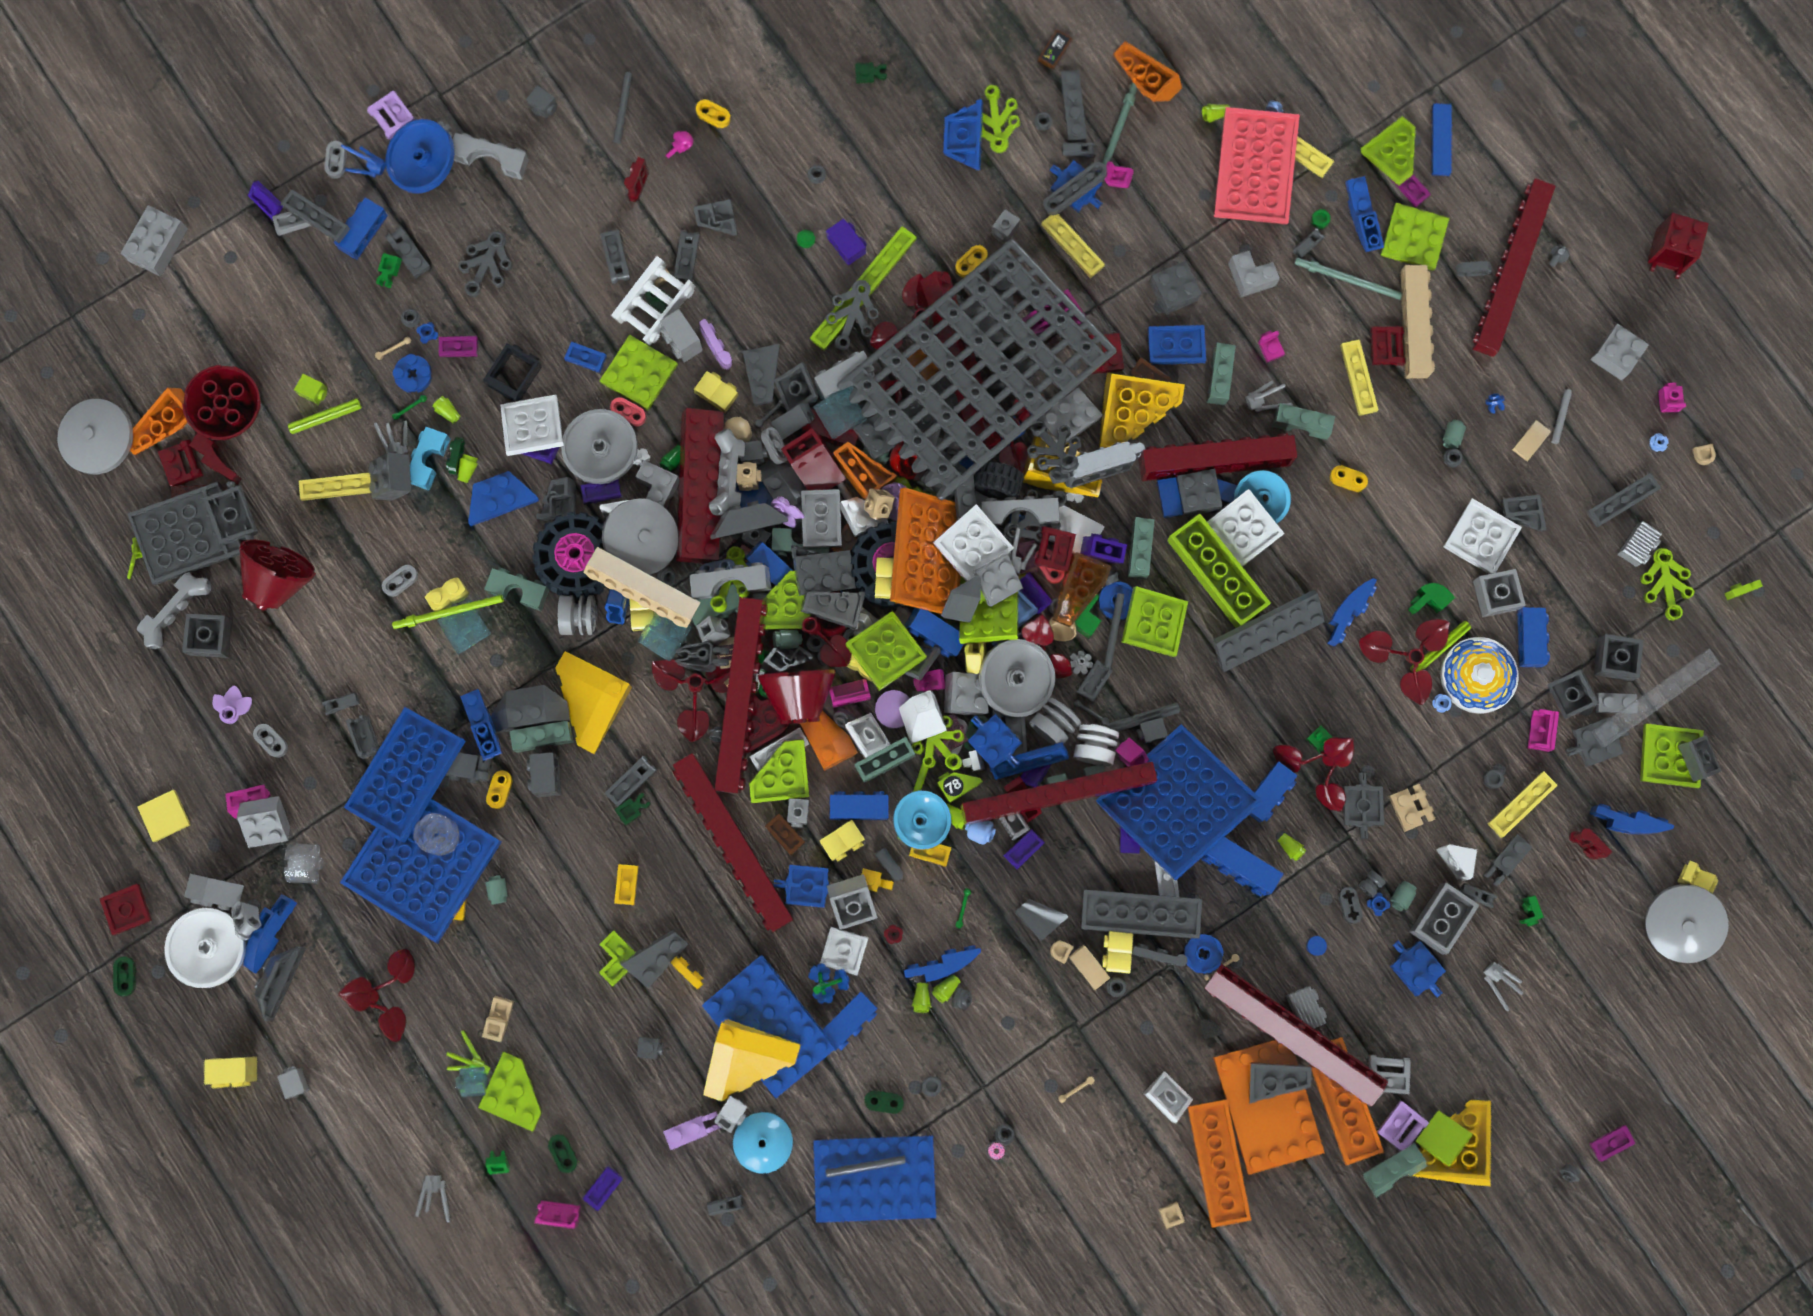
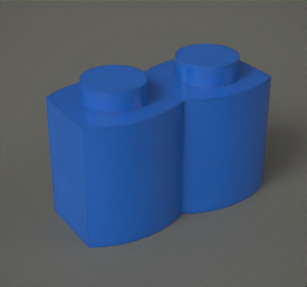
M614 589L609 590L606 600V619L610 623L623 625L630 601Z

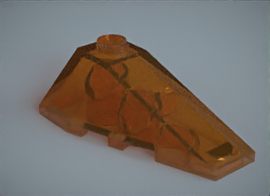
M1076 552L1070 560L1068 571L1065 573L1052 620L1071 627L1105 585L1112 566Z

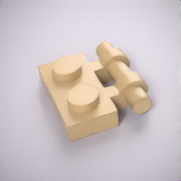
M1420 784L1412 786L1416 794L1410 795L1407 788L1388 796L1404 832L1423 825L1421 817L1424 815L1428 822L1435 820L1433 807L1429 805L1425 797L1427 794L1425 790H1422ZM1414 800H1419L1423 810H1417Z

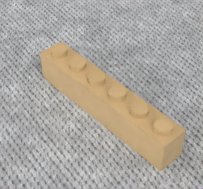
M1405 265L1400 271L1404 357L1406 358L1405 378H1428L1435 369V363L1432 361L1431 355L1434 352V344L1431 343L1433 326L1430 325V318L1432 317V308L1429 307L1431 290L1428 289L1430 272H1427V265Z
M599 547L594 551L583 572L590 579L597 580L607 588L620 592L625 598L633 599L642 607L655 611L659 616L670 619L680 627H688L701 603Z

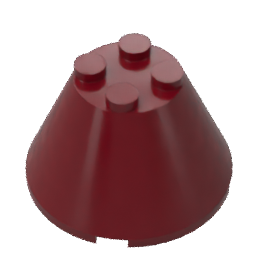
M215 365L208 367L196 374L184 391L185 397L182 408L188 424L197 433L209 439L227 440L241 435L252 426L260 410V392L255 381L245 371L234 366Z
M249 539L243 541L239 548L243 588L242 598L255 603L258 609L264 611L268 608L279 609L281 605L314 579L316 575L314 565L299 553L284 546H281V548L270 546L271 542Z
M832 669L758 675V680L780 718L781 724H791L792 720L793 723H805L807 719L808 722H819V717L836 671Z

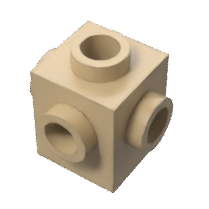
M743 462L742 464H737L736 483H738L739 490H759L758 482L762 481L761 470L757 469L756 463Z
M870 488L864 503V510L873 519H889L895 497L887 490Z

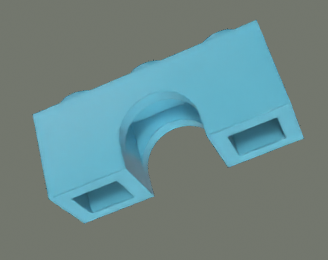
M425 427V430L421 431L418 438L419 444L411 454L410 481L412 485L430 490L436 472L432 468L427 467L425 462L427 457L432 454L444 456L451 440L447 434L429 427Z

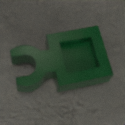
M873 62L855 63L856 84L874 83V78L880 80L887 79V74L880 73V71L886 70V64L874 67Z
M644 793L639 794L635 802L630 798L614 809L625 826L642 815L639 811L641 808L646 809L651 805L650 802L641 804V799L645 797Z

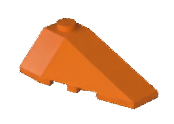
M1126 41L1113 53L1115 59L1138 90L1154 102L1170 101L1182 89L1178 73Z
M167 387L134 426L133 442L130 449L133 455H137L179 431L187 424L182 408L185 393L181 388Z
M822 710L819 722H808L807 719V722L799 724L823 770L826 771L858 754V751L850 736Z

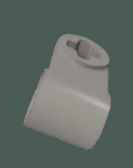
M240 901L234 904L231 911L235 928L234 932L240 939L249 940L252 932L261 927L259 909L257 906Z

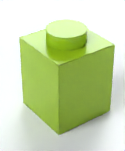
M302 374L294 391L299 396L319 405L325 399L328 388L323 383Z

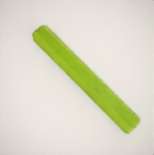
M353 399L289 423L288 429L291 434H295L361 409V404L358 399Z
M1463 621L1448 634V640L1444 648L1439 651H1429L1424 655V660L1418 664L1416 672L1428 667L1471 629V625L1467 621Z

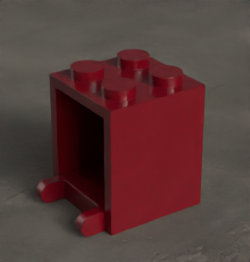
M1672 213L1656 229L1648 258V263H1651L1649 271L1654 272L1656 265L1676 271L1674 278L1679 279L1681 273H1684L1700 258L1709 223Z

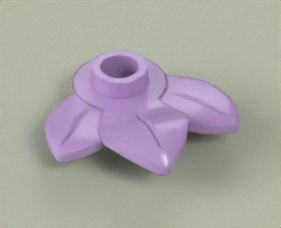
M779 496L771 502L772 508L788 518V522L784 523L788 527L795 528V519H803L805 517L797 507L790 505L789 501L784 497Z
M232 686L224 697L215 694L212 704L214 709L219 712L220 719L224 723L232 724L238 720L240 715L246 714L252 705V698H242L240 690L236 686ZM232 711L233 716L228 718V712Z

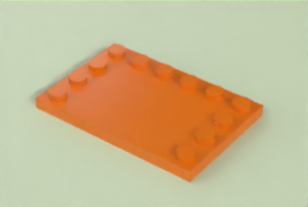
M905 487L900 489L890 601L942 614L951 590L960 586L961 575L933 542L957 521L955 502L946 499L939 500L936 496Z
M1276 1040L1213 1057L1222 1090L1228 1102L1230 1117L1248 1175L1324 1153L1306 1089L1249 1103L1251 1063L1298 1065L1295 1054L1288 1047L1278 1043Z

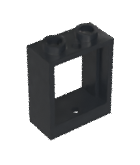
M507 343L483 381L487 387L513 402H518L522 399L542 366L539 358L531 353L527 355L518 345L514 344L512 346ZM511 355L532 366L517 391L496 380Z

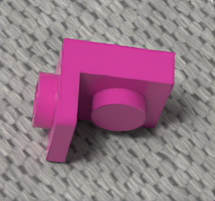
M1272 331L1265 332L1261 335L1258 342L1267 363L1285 355L1278 339V331L1273 333Z

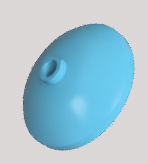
M1265 470L1255 471L1246 475L1237 485L1234 500L1250 489L1276 523L1280 522L1288 513L1291 505V493L1287 483L1276 473ZM1264 494H1266V495L1268 496V500H1267V501H1264V500H1263V495H1264Z
M915 791L904 796L899 801L894 811L893 824L898 837L906 845L915 849H929L940 844L948 835L951 826V815L948 806L938 795L929 791ZM917 818H920L922 820L921 825L917 824Z
M758 1112L746 1117L742 1124L738 1125L733 1138V1149L738 1161L746 1169L756 1173H769L779 1169L788 1160L793 1146V1138L789 1126L782 1118L768 1112ZM760 1140H764L766 1142L765 1147L759 1146L758 1143Z

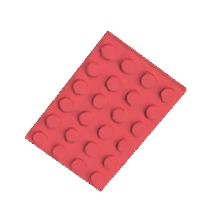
M1225 108L1214 217L1288 224L1299 114Z

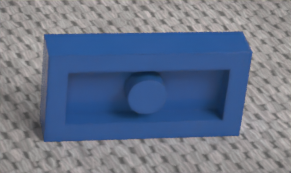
M571 342L564 359L567 362L601 373L607 355Z

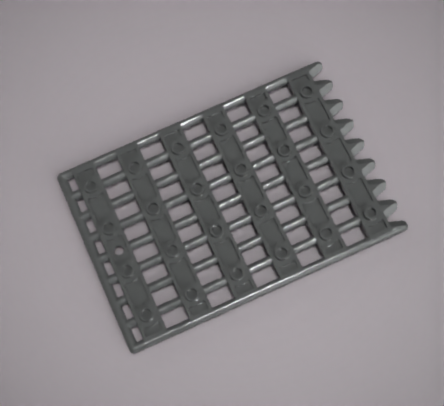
M1010 239L839 381L837 388L844 390L851 386L854 387L849 395L850 403L855 404L863 400L867 401L861 410L862 416L870 417L877 413L879 414L874 423V429L876 431H882L889 427L892 429L886 438L887 443L894 445L901 441L904 442L899 451L900 458L907 459L916 455L917 458L912 464V471L919 473L929 469L930 471L924 479V483L927 487L941 483L942 486L937 493V498L943 500L1117 352V349L1014 239ZM1012 248L1019 256L1015 258L1008 250ZM1025 262L1031 270L1027 271L1021 263ZM993 264L1000 272L987 282L980 274ZM1035 275L1044 282L1042 285L1033 278ZM1005 277L1012 286L999 295L992 287ZM965 288L971 296L958 306L952 297ZM1047 289H1050L1056 295L1054 299L1046 292ZM1018 291L1025 299L1012 309L1005 301ZM977 301L984 309L974 318L970 319L964 311ZM1063 302L1069 310L1065 312L1059 306V303ZM1028 305H1031L1037 313L1024 322L1018 314ZM1049 305L1052 309L1050 311H1046L1044 307ZM936 311L943 319L932 329H929L923 321ZM990 315L996 323L983 333L977 324ZM1074 315H1075V316L1079 319V321L1082 323V324H1080L1079 326H1078V325L1074 322V320L1071 318V317H1073ZM1043 318L1050 326L1037 336L1030 328ZM949 325L955 333L942 343L935 335ZM1002 328L1009 337L996 347L989 338ZM1086 329L1093 334V339H1090L1084 332ZM1056 331L1063 340L1050 350L1043 341ZM908 335L914 344L901 354L894 345ZM961 338L968 347L955 357L948 348ZM1015 342L1022 350L1008 360L1002 351ZM1099 342L1107 349L1105 353L1097 346ZM1069 345L1075 354L1062 363L1055 355ZM918 349H921L927 357L913 367L907 359ZM974 352L980 358V361L967 370L960 362ZM1027 355L1034 364L1021 374L1015 365ZM879 359L886 367L872 378L866 369ZM1079 359H1082L1088 367L1075 377L1068 369ZM933 362L939 371L926 381L920 375V372ZM987 366L993 374L980 384L973 376L983 367ZM1040 369L1047 378L1034 388L1027 379ZM892 373L898 381L888 390L884 391L878 383ZM945 376L952 384L939 395L932 386ZM999 379L1006 388L993 398L986 389ZM1053 383L1060 391L1050 400L1046 401L1040 392ZM904 386L911 395L897 405L891 396ZM958 390L965 398L951 408L944 400ZM1012 393L1018 402L1005 412L999 403ZM917 400L923 409L910 419L903 410ZM968 404H971L977 412L964 422L957 414ZM1025 407L1031 416L1018 426L1011 417ZM929 414L936 422L922 433L916 424ZM983 417L990 426L976 436L970 427ZM942 428L949 436L935 447L928 438ZM996 431L1002 440L989 450L983 441ZM952 442H955L961 450L948 461L941 452ZM967 455L974 464L964 473L960 474L953 466Z

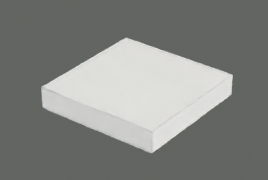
M831 927L820 963L836 970L844 969L846 973L857 976L868 937Z

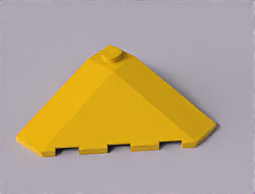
M1107 373L1099 448L1110 447L1117 442L1123 443L1131 438L1134 440L1145 431L1144 428L1153 422L1155 424L1166 416V411L1173 406L1176 408L1182 403L1185 384Z
M1034 435L1032 445L1049 448L1041 437ZM1070 446L1064 447L1063 451L1068 454ZM1076 451L1075 457L1079 456L1081 453ZM1028 455L1023 472L1024 483L1038 488L1092 497L1099 496L1102 479L1074 488L1067 487L1064 482L1053 484L1049 473L1056 467L1049 466L1048 469L1041 470L1038 467L1037 460L1040 457H1047L1048 459H1058V457L1039 455L1037 458H1030Z
M565 651L555 668L562 682L561 690L563 697L569 705L570 722L572 727L574 726L577 736L575 738L576 743L581 748L595 754L632 686L620 678Z
M726 1019L721 1022L703 1095L724 1101L729 1098V1095L753 1086V1083L760 1079L765 1080L778 1073L777 1071L783 1067L794 1065L801 1044Z
M1470 1100L1465 1104L1466 1108L1458 1115L1455 1113L1450 1117L1473 1135L1450 1167L1421 1147L1419 1151L1425 1158L1427 1167L1413 1176L1469 1185L1491 1186V1101Z

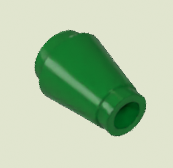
M676 445L660 459L659 466L662 469L671 473L676 471L680 463L679 445Z

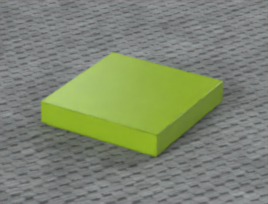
M1438 1110L1415 1143L1450 1167L1473 1135Z

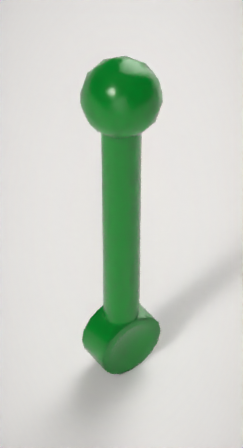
M421 395L417 401L400 412L393 414L392 418L397 420L402 414L419 403L426 402L427 397Z
M969 888L963 891L964 899L959 919L955 923L957 928L963 927L962 919L968 896L971 894Z

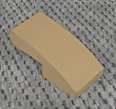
M1536 420L1512 450L1528 461L1551 431Z
M1082 945L1069 956L1070 960L1094 990L1110 979L1085 945Z
M498 996L493 998L482 1037L502 1042L514 1001Z

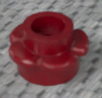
M890 925L888 929H885L884 937L888 943H899L902 940L903 930L900 927Z

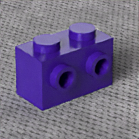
M843 218L826 230V238L849 266L866 254L867 244L861 236H857L855 233L856 229L852 223H847Z
M1091 533V536H1083L1080 555L1109 563H1124L1127 544L1119 543V540L1115 538L1103 539L1102 535Z

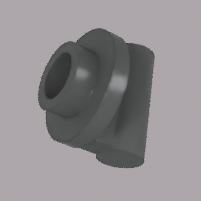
M1556 245L1551 250L1552 259L1549 261L1550 266L1555 267L1558 262L1562 263L1568 260L1570 253L1565 246Z
M842 706L834 714V721L842 728H845L847 723L857 718Z
M956 988L952 1007L965 1010L972 1003L971 993L968 990Z

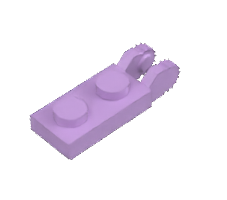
M706 319L700 321L699 330L722 369L727 370L731 368L732 359L730 354L724 351L725 347L721 339L717 340L713 325L711 323L708 324Z
M715 1111L703 1117L699 1116L663 1131L670 1150L722 1128L714 1124L706 1129L703 1122L718 1116L717 1112Z

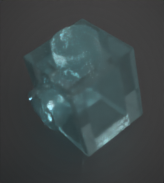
M485 1068L460 1069V1075L456 1077V1088L460 1089L462 1097L486 1095L488 1079Z

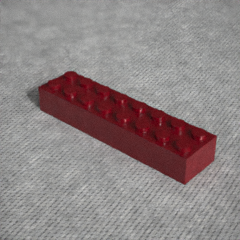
M686 408L681 416L677 528L679 538L676 561L706 564L719 560L720 538L711 539L710 535L718 524L720 516L714 515L710 511L709 502L717 497L718 491L717 482L719 478L721 449L714 437L723 430L724 412Z
M1282 433L1278 434L1277 437L1262 435L1258 439L1243 437L1238 441L1223 439L1218 443L1204 441L1202 444L1197 445L1190 442L1177 447L1175 444L1166 445L1164 448H1157L1156 446L1146 447L1139 458L1141 481L1177 478L1180 475L1215 469L1216 474L1290 467L1297 458L1295 436Z

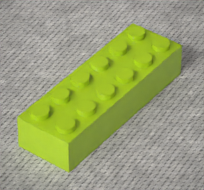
M1198 514L1169 536L1168 543L1235 628L1246 624L1271 604L1201 514Z

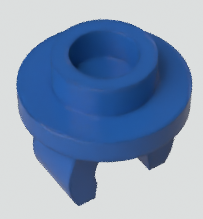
M1499 393L1491 394L1485 400L1489 412L1493 414L1495 413L1496 405L1502 411L1505 409L1502 403L1505 398Z

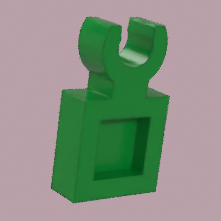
M383 253L378 268L381 275L377 278L376 284L383 286L385 281L384 286L391 288L393 284L392 276L397 277L402 259Z

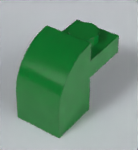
M1429 583L1416 591L1419 595L1410 602L1412 606L1408 610L1414 615L1427 603L1436 613H1439L1456 597L1443 585Z
M1094 592L1091 596L1086 595L1081 603L1083 607L1076 603L1071 618L1075 621L1076 630L1088 639H1090L1102 621L1090 613V610L1099 598Z

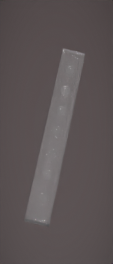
M1706 649L1591 731L1602 748L1608 746L1721 664L1711 649Z

